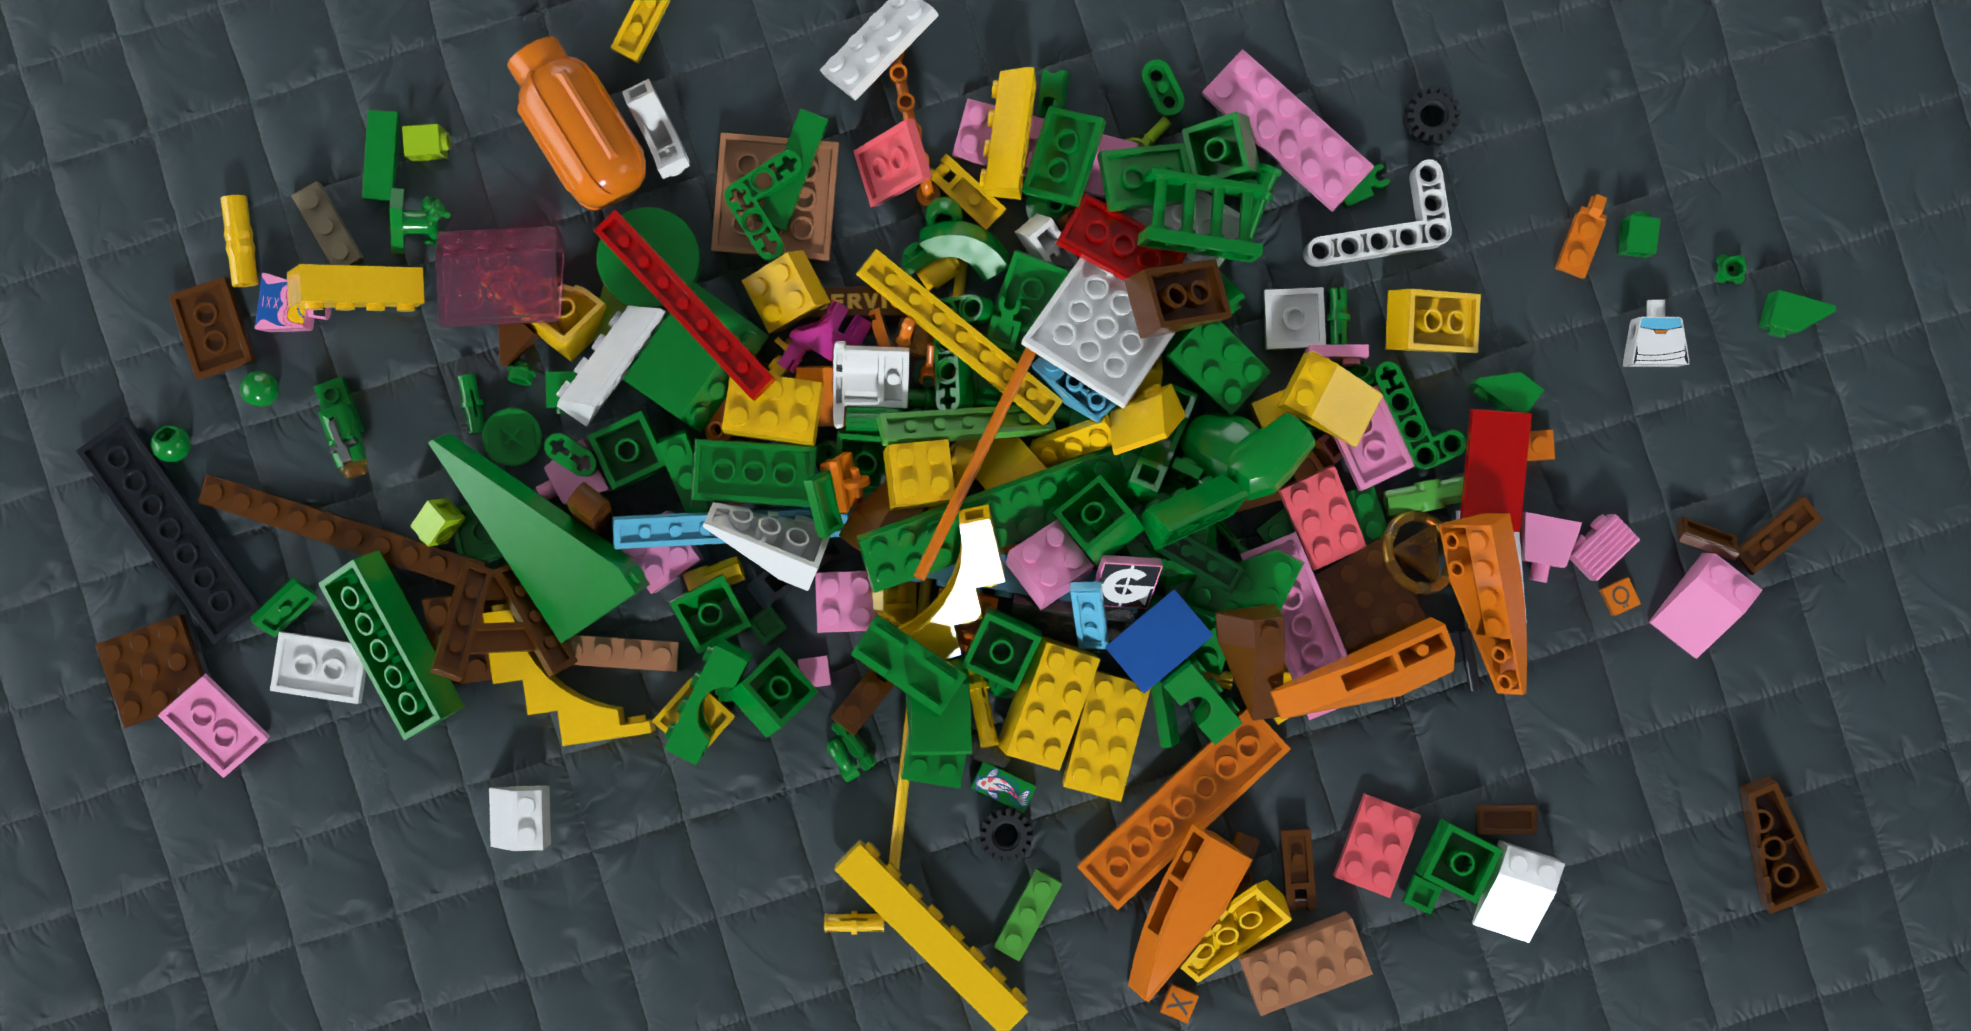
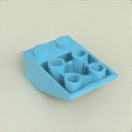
M1041 356L1031 365L1032 376L1063 400L1062 403L1096 423L1116 405Z

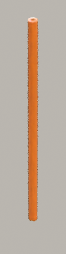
M1027 347L913 575L922 581H925L1036 355L1035 352Z

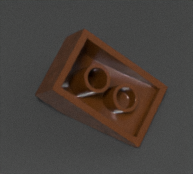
M1216 259L1148 268L1124 280L1140 339L1166 335L1232 317Z

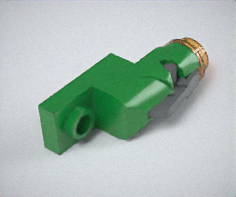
M341 376L313 386L322 409L318 414L339 473H343L345 479L355 478L368 473L367 465L369 462L366 457V448L360 435L365 433L345 377Z

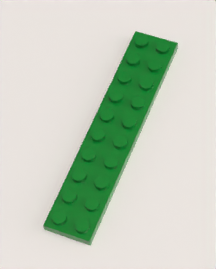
M1112 446L1094 451L965 497L959 510L989 504L999 548L1031 537L1057 520L1053 512L1099 475L1104 478L1124 503L1128 502L1129 499L1123 495L1141 455V448L1139 447L1118 455H1114ZM948 504L857 536L870 586L874 593L916 579L913 575ZM959 512L929 573L949 567L957 562L961 542Z

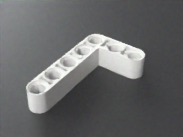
M1427 159L1419 163L1410 173L1409 181L1416 218L1415 222L1314 238L1303 250L1305 262L1312 267H1321L1429 250L1446 243L1452 235V227L1441 165L1437 161ZM1421 169H1427L1431 173V182H1426L1420 177ZM1425 198H1431L1435 201V211H1430L1425 207ZM1430 227H1436L1440 230V240H1434L1430 237ZM1401 231H1406L1411 235V245H1405L1401 242ZM1372 236H1378L1382 239L1383 248L1381 250L1372 247ZM1348 240L1353 244V254L1344 253L1341 248L1342 241ZM1314 245H1320L1324 248V259L1315 258L1312 253Z

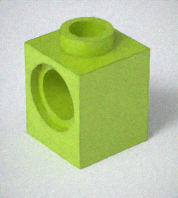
M439 124L402 126L404 156L413 162L448 159L447 150H451L450 134Z
M449 498L427 500L410 527L428 547L442 545L451 541L466 517Z

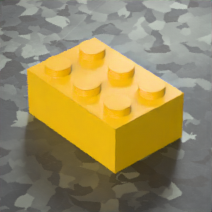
M773 376L776 381L756 401H753L730 377L722 431L726 435L815 446L824 391L822 382Z

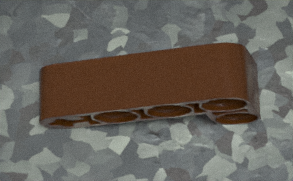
M586 482L581 483L567 501L572 517L599 536L605 532L613 521L614 516L609 500Z

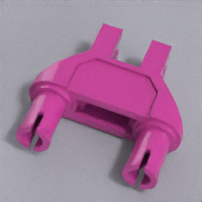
M832 300L820 320L791 331L789 334L791 342L777 364L794 374L805 352H810V350L833 362L834 344L836 341H845L846 345L861 346L873 323L856 314L844 334L839 332L838 328L849 309L839 302Z

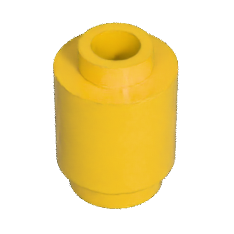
M943 257L917 270L916 274L927 290L930 291L934 287L938 289L958 275L959 272L956 268L961 264L955 257Z

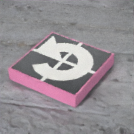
M1102 555L1094 582L1102 583L1104 606L1148 609L1163 567L1161 559Z

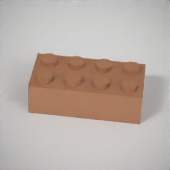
M1346 911L1256 944L1237 956L1253 1001L1261 1016L1373 975L1353 919Z

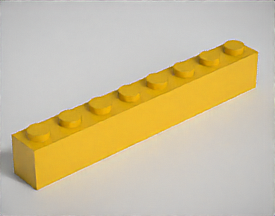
M860 839L835 864L834 870L996 1031H1010L1029 1012L1025 1003L1028 1000L1017 987L1011 989L1004 982L1007 978L997 967L994 966L991 969L983 961L986 957L974 945L969 948L962 941L965 936L954 925L949 928L941 920L944 917L943 914L933 904L928 907L921 900L923 897L922 893L912 883L907 886L900 879L902 876L901 872L890 862L886 865L879 858L881 855L880 851L871 842L865 844Z

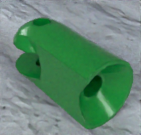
M1042 69L1037 102L1038 117L1045 119L1049 106L1065 109L1069 72L1061 70L1057 73H1050L1046 69Z

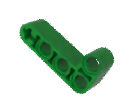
M977 295L939 299L950 309L953 308L954 312L972 327L989 324L992 315L996 314V306L993 301ZM980 304V311L976 315V307ZM934 338L935 388L938 409L973 408L972 368ZM955 367V368H956V374H955V376L952 378V370H953V368Z
M1388 361L1378 364L1372 369V376L1374 378L1372 387L1378 385L1381 394H1383L1386 405L1413 461L1414 467L1412 468L1417 470L1433 468L1464 452L1467 442L1461 432L1449 430L1434 436L1431 435L1408 383L1397 364ZM1389 371L1391 377L1382 381L1380 375ZM1397 385L1398 389L1386 392V389ZM1395 395L1401 396L1404 400V407L1400 411L1392 406V398ZM1408 421L1416 426L1417 430L1414 437H1409L1405 433L1404 427ZM1447 436H1451L1455 440V448L1452 452H1449L1444 447V440ZM1421 448L1425 449L1429 454L1426 464H1421L1417 459V452Z

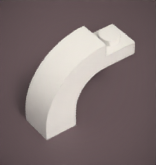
M647 79L622 91L626 104L651 150L662 178L665 179L682 173L685 168L690 166L689 158L650 80Z

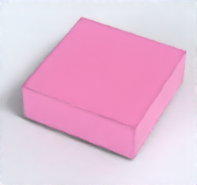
M828 655L798 659L799 670L815 687L832 685Z

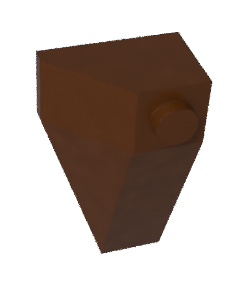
M1275 604L1215 612L1218 644L1225 656L1251 719L1254 721L1280 717L1270 691L1283 685L1285 656L1283 615Z

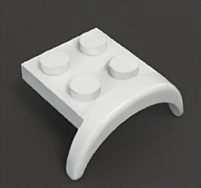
M845 341L835 342L833 360V421L835 428H842L844 425L845 406L908 408V347L846 345Z

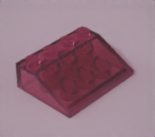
M558 227L438 232L435 257L440 327L560 321L565 246Z

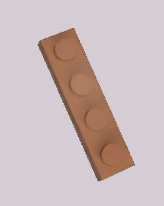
M575 635L566 640L578 660L574 665L677 672L679 669L680 642L588 635Z

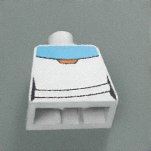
M1648 300L1647 317H1638L1630 321L1623 367H1680L1689 365L1682 318L1665 317V300Z

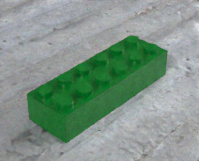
M380 550L351 560L318 583L403 740L431 728L465 708L451 680L430 673L435 651Z

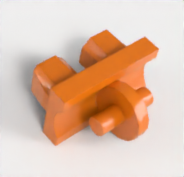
M843 452L836 458L828 459L820 464V472H831L839 513H848L851 507L862 502L861 497L864 496L863 488L870 484V479L867 475H860L859 467L854 465L852 452Z

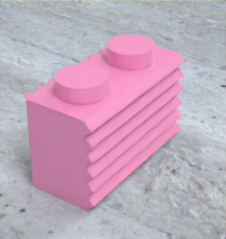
M1602 514L1590 524L1591 531L1585 536L1579 535L1576 539L1569 559L1589 580L1598 581L1640 541L1639 537L1616 514H1607L1606 516Z

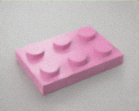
M1378 385L1373 387L1381 393ZM1383 397L1356 448L1334 437L1358 491L1365 490L1414 467L1413 461Z
M206 673L158 715L223 778L270 738V735Z

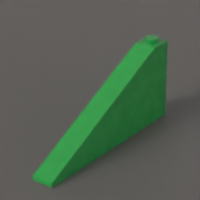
M450 433L433 439L428 443L560 643L575 636L650 585L644 571L633 558L620 549H614V546Z

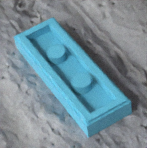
M1071 582L1070 593L1079 649H1106L1105 646L1109 644L1102 583Z

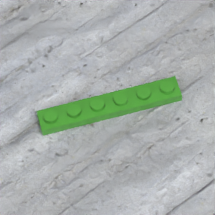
M1012 405L994 439L1041 436L1053 433L1056 430L1054 418L1052 416L1047 424L1042 425L1021 407ZM996 407L881 413L878 415L877 424L883 446L948 439L949 442L980 440Z

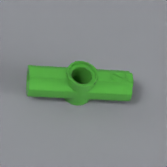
M1464 475L1440 480V478L1414 483L1413 486L1383 491V504L1387 516H1395L1409 510H1419V512L1445 508V505L1461 502Z

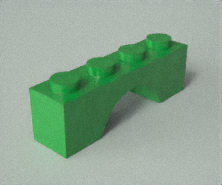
M1174 384L1172 386L1186 416L1168 438L1144 446L1123 495L1143 505H1147L1155 500L1198 394Z
M724 639L718 641L715 646L709 645L702 659L706 664L702 672L697 670L690 683V686L694 689L690 697L685 696L677 709V712L681 714L677 723L672 722L666 731L664 738L668 739V742L664 748L665 750L694 765L698 764L715 734V731L707 722L704 713L706 696L710 691L717 688H735L741 681L753 654Z

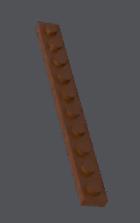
M206 474L198 503L357 554L366 555L380 550L386 563L456 585L461 564L465 560L487 568L489 564L488 562L442 547H428L420 540L213 474Z

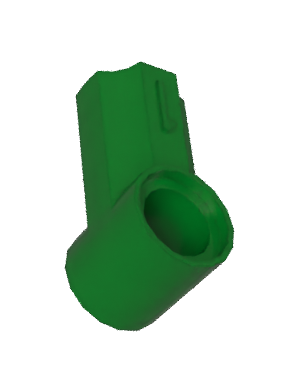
M847 406L846 432L880 434L877 424L879 414L905 412L904 408Z

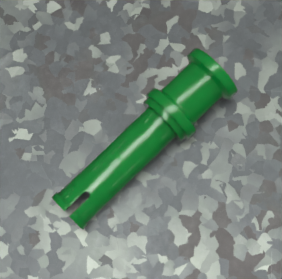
M1259 163L1262 174L1256 175L1255 180L1257 184L1267 185V192L1259 198L1253 199L1251 239H1254L1266 203H1270L1273 200L1274 195L1272 191L1277 178L1281 177L1283 173L1280 169L1263 163Z

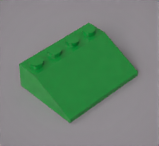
M690 279L687 285L741 343L756 356L769 335ZM668 311L624 372L621 379L701 433L727 397L730 376Z

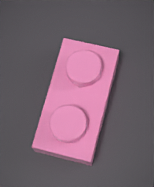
M1369 344L1309 345L1304 353L1312 350L1333 362H1343L1345 367L1360 366L1361 362H1364L1369 357Z

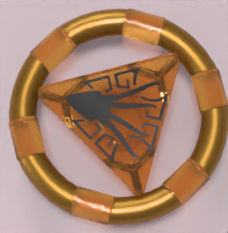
M1419 510L1402 512L1389 522L1383 534L1382 551L1385 565L1398 584L1415 594L1429 595L1446 587L1450 579L1447 564L1444 565L1441 574L1439 572L1437 535L1442 542L1439 528L1442 522L1432 514ZM1412 521L1429 525L1393 547L1394 539L1404 523ZM1394 554L1398 556L1400 563L1404 567L1415 568L1433 582H1415L1403 573Z

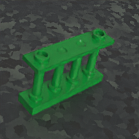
M1164 165L1154 166L1143 176V182L1155 184L1152 224L1138 234V246L1249 263L1262 256L1263 244L1254 243L1253 239L1250 238L1253 199H1257L1267 192V185L1257 184V181L1253 179L1235 181L1171 171V167ZM1167 186L1184 188L1181 229L1178 231L1168 230L1167 226L1164 225ZM1196 190L1212 193L1210 233L1207 235L1196 234V231L1193 230ZM1224 195L1241 197L1238 238H1235V240L1224 238L1225 236L1222 234Z

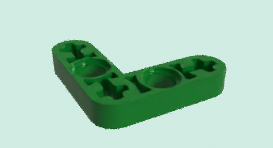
M791 150L779 153L733 182L726 188L724 194L728 207L757 253L768 262H772L782 256L785 252V246L758 202L801 175L803 162L800 156ZM786 158H789L790 161L796 159L797 162L794 164L795 170L793 172H790L788 169L783 170L779 173L783 179L778 181L771 167L775 165L778 171L785 166L783 161ZM762 173L770 174L772 177L771 186L766 189L758 188L756 185L757 176ZM736 190L740 193L746 192L743 199L748 207L753 203L755 207L743 212L741 216H739L738 212L744 211L737 201L733 203L731 201L734 199L733 192ZM758 214L762 217L763 224L758 230L748 229L746 221L750 215ZM769 228L771 232L766 233V236L771 243L778 242V245L775 247L776 253L773 255L770 252H763L766 245L761 237L757 241L754 239V237L763 235Z

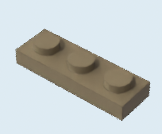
M316 181L291 195L331 265L354 266L364 260L363 255L320 182Z

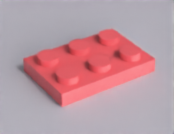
M914 119L902 121L853 151L870 207L880 206L932 177Z
M1334 465L1325 467L1278 489L1292 526L1298 535L1313 571L1367 546Z
M1363 793L1333 876L1390 898L1421 815Z

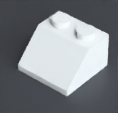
M550 786L489 788L491 847L510 851L544 850L551 845Z

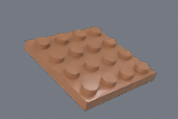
M721 133L711 245L712 252L760 256L728 207L724 194L730 184L783 152L789 138ZM821 141L787 231L775 228L784 243V254L804 250L808 260L830 262L839 142ZM774 165L771 167V169L774 171V173H776L777 169ZM762 173L756 178V185L760 189L769 188L772 183V177L767 173ZM738 190L733 192L734 199L731 200L732 203L737 201L744 210L738 212L739 216L747 209L755 207L754 203L750 207L745 203L743 196L746 192L740 193ZM765 198L758 202L761 208L763 206ZM758 214L748 217L746 221L748 229L758 230L761 228L763 223L757 220ZM769 228L763 235L754 237V239L757 241L761 237L766 245L763 252H770L773 255L776 253L775 247L778 245V242L771 243L766 236V233L771 232Z

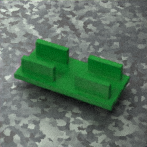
M879 614L875 616L851 653L853 657L939 716L943 714L968 676Z

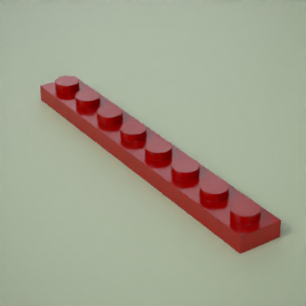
M614 210L593 230L753 401H756L776 381L773 375L618 211Z

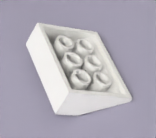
M628 306L623 313L618 310L608 324L612 329L606 336L601 333L591 348L595 352L589 360L583 357L575 368L574 372L578 375L572 383L566 380L556 395L560 397L557 407L587 427L656 329L665 311L661 308Z

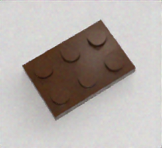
M221 277L168 295L196 380L201 381L256 362L229 278Z
M452 595L429 597L422 600L428 640L435 652ZM486 601L483 606L479 623H484L483 613H487ZM470 654L463 679L460 682L451 680L452 684L492 680L489 654Z

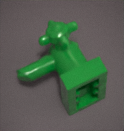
M391 188L389 207L391 253L404 254L406 234H428L429 237L424 238L423 242L425 244L432 243L435 248H439L446 238L451 236L449 230L442 231L437 226L439 218L449 219L451 216L440 199L434 200L432 196H426L421 202V211L406 210L404 189Z

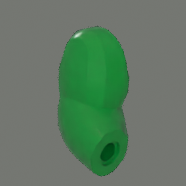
M1218 412L1204 413L1194 417L1186 424L1180 437L1182 456L1194 460L1199 468L1204 469L1200 478L1203 479L1211 475L1214 479L1220 475H1225L1247 491L1249 496L1246 499L1248 500L1274 494L1293 476L1316 444L1308 428L1289 413L1282 414L1270 424L1260 429L1249 419L1237 415L1230 416Z

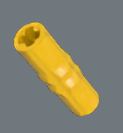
M223 196L220 200L224 222V238L226 241L225 250L229 259L232 286L258 285L255 262V245L250 225L247 196Z

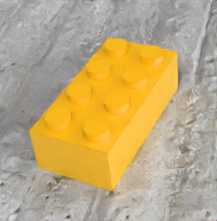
M1042 636L1017 691H1015L998 738L999 744H996L1005 755L1060 771L1100 658L1088 650L1079 649V647Z
M1096 670L1075 729L1062 779L1063 787L1122 801L1150 689L1143 693L1130 678Z

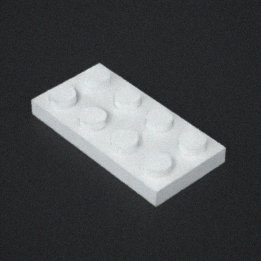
M888 0L849 38L848 42L835 55L829 58L820 71L828 80L856 101L939 15L932 6L923 0Z

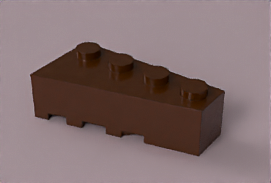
M1764 776L1739 787L1760 905L1770 914H1773L1828 891L1778 782L1769 776Z

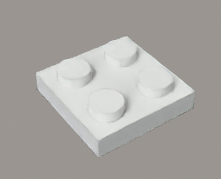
M1323 287L1263 291L1265 350L1307 348L1309 345H1326Z

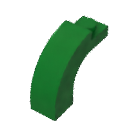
M943 221L920 229L919 243H912L904 250L901 266L908 275H911L939 258L955 257L969 263L985 282L1009 268V253L993 234L980 226L963 221Z

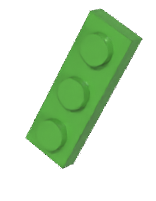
M1036 868L993 945L994 948L1020 962L1062 886V882Z

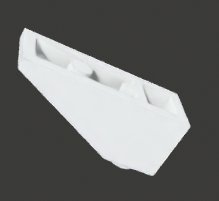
M1035 214L1015 231L1021 243L1032 256L1070 270L1079 260L1075 254L1056 245L1061 232L1050 217Z

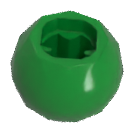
M944 196L934 199L926 209L925 218L928 225L943 221H962L963 213L960 205L954 199Z
M260 370L247 374L240 384V394L244 402L254 406H270L277 400L280 393L276 378L270 373Z
M164 426L155 432L151 440V448L154 455L165 462H178L188 455L192 444L189 434L183 428L177 426Z

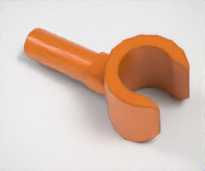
M927 343L926 361L921 367L919 379L922 385L924 377L929 376L934 379L933 385L935 386L934 343Z

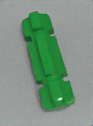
M836 722L831 726L837 736L841 735V741L853 758H858L859 761L857 763L862 770L867 771L877 763L874 755L866 751L868 747L857 733L852 736Z

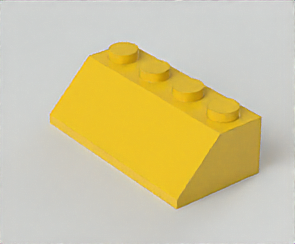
M1034 67L1000 71L999 80L993 81L992 98L996 99L995 110L990 109L988 115V128H992L991 139H986L984 145V157H988L987 169L982 168L980 175V186L984 187L986 196L1021 200L1037 85Z

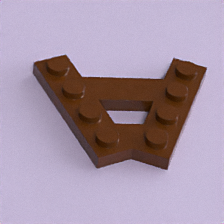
M467 560L461 564L430 673L460 682L463 679L470 654L534 651L549 677L578 662L567 641L560 643L509 564L495 570ZM485 600H505L517 622L479 623Z

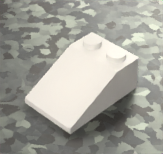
M1498 840L1497 847L1502 849L1503 852L1480 896L1472 924L1529 943L1557 891L1565 863L1554 857Z

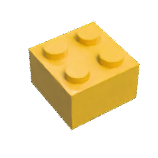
M804 250L787 252L742 280L769 334L784 331L831 303Z
M948 439L890 444L885 448L883 455L890 511L942 506L950 502L955 492Z

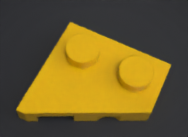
M907 581L874 593L872 590L873 610L896 627L911 621L916 617L917 582Z

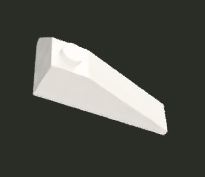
M714 502L703 524L705 529L779 580L806 591L809 590L830 538V536L818 538L814 520L806 516L796 515L794 519L780 517L778 512L774 511L760 514L752 512L747 507Z

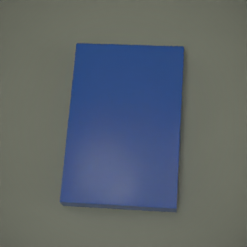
M1173 589L1106 645L1105 648L1140 690L1145 693L1214 635L1176 590Z

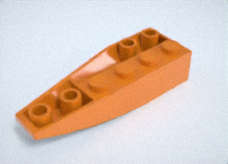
M1485 513L1441 523L1439 528L1450 583L1497 694L1524 695L1526 694L1527 686L1525 601L1510 513Z
M1430 617L1271 690L1270 694L1281 719L1398 697L1453 672L1455 649L1446 625Z
M1192 824L1155 895L1135 952L1128 986L1147 1002H1150L1222 916L1252 862L1250 857L1215 832Z

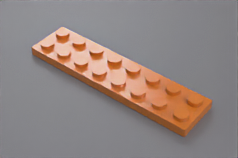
M1247 708L1242 710L1238 716L1243 724L1216 745L1210 740L1077 864L1078 869L1117 910L1175 857L1192 824L1204 829L1207 828L1291 749L1264 719L1253 721Z

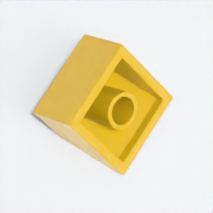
M1160 384L1152 385L1143 390V394L1137 396L1133 394L1124 409L1116 405L1111 410V438L1114 455L1168 438L1185 418L1186 414L1172 384L1163 387Z

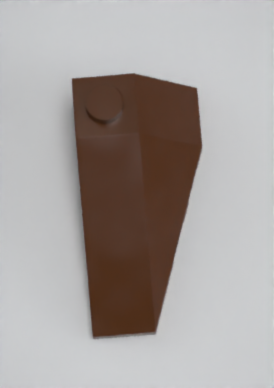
M886 480L853 509L839 536L861 552L857 540L858 535L920 514L925 507L890 511Z

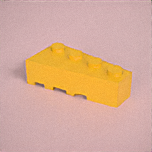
M299 264L287 272L288 308H304L305 310L336 308L339 311L355 310V307H366L367 311H384L385 307H397V311L410 312L415 311V307L425 303L422 267Z

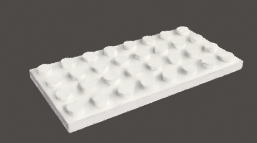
M1196 190L1193 230L1196 231V234L1207 235L1210 233L1212 196ZM1183 204L1166 206L1164 225L1167 226L1168 230L1178 231L1181 229ZM1225 204L1223 208L1222 234L1225 236L1224 238L1235 240V238H1238L1240 213ZM1153 207L1120 211L1148 227L1152 224ZM1187 253L1182 264L1216 259L1218 268H1220L1225 259ZM1080 258L1022 339L1021 344L1124 409L1175 332L1140 339L1125 282Z

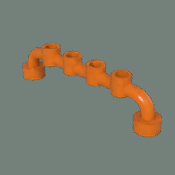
M904 51L890 65V79L896 86L898 110L903 114L904 120H915L921 139L923 135L922 128L917 123L914 113L915 100L909 93L907 85L908 72L906 67L902 65L905 56ZM925 152L927 161H928V163H929V165H930L929 156H928V154ZM931 178L920 183L917 189L918 202L928 208L934 199L940 197V190L937 185L932 183Z

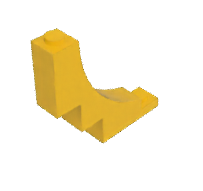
M508 604L491 606L492 612L483 613L484 623L517 622ZM534 651L489 653L493 684L523 680L528 715L558 712L562 746L648 734L656 730V726L652 722L654 718L646 719L645 714L627 717L628 722L625 723L623 707L605 704L588 698L565 685L555 675L549 677Z

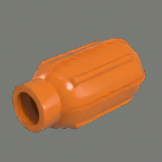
M554 36L538 39L516 52L510 58L507 66L520 87L517 111L565 189L570 192L579 204L590 210H601L614 206L633 195L640 188L645 178L646 159L644 151L598 76L585 62L576 57L568 56L559 40Z

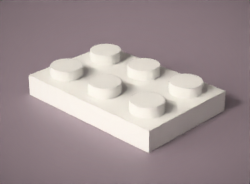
M279 632L270 691L353 704L362 703L366 670L349 641Z

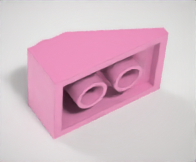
M1702 553L1650 619L1649 623L1697 659L1748 610L1762 592V589L1716 553Z

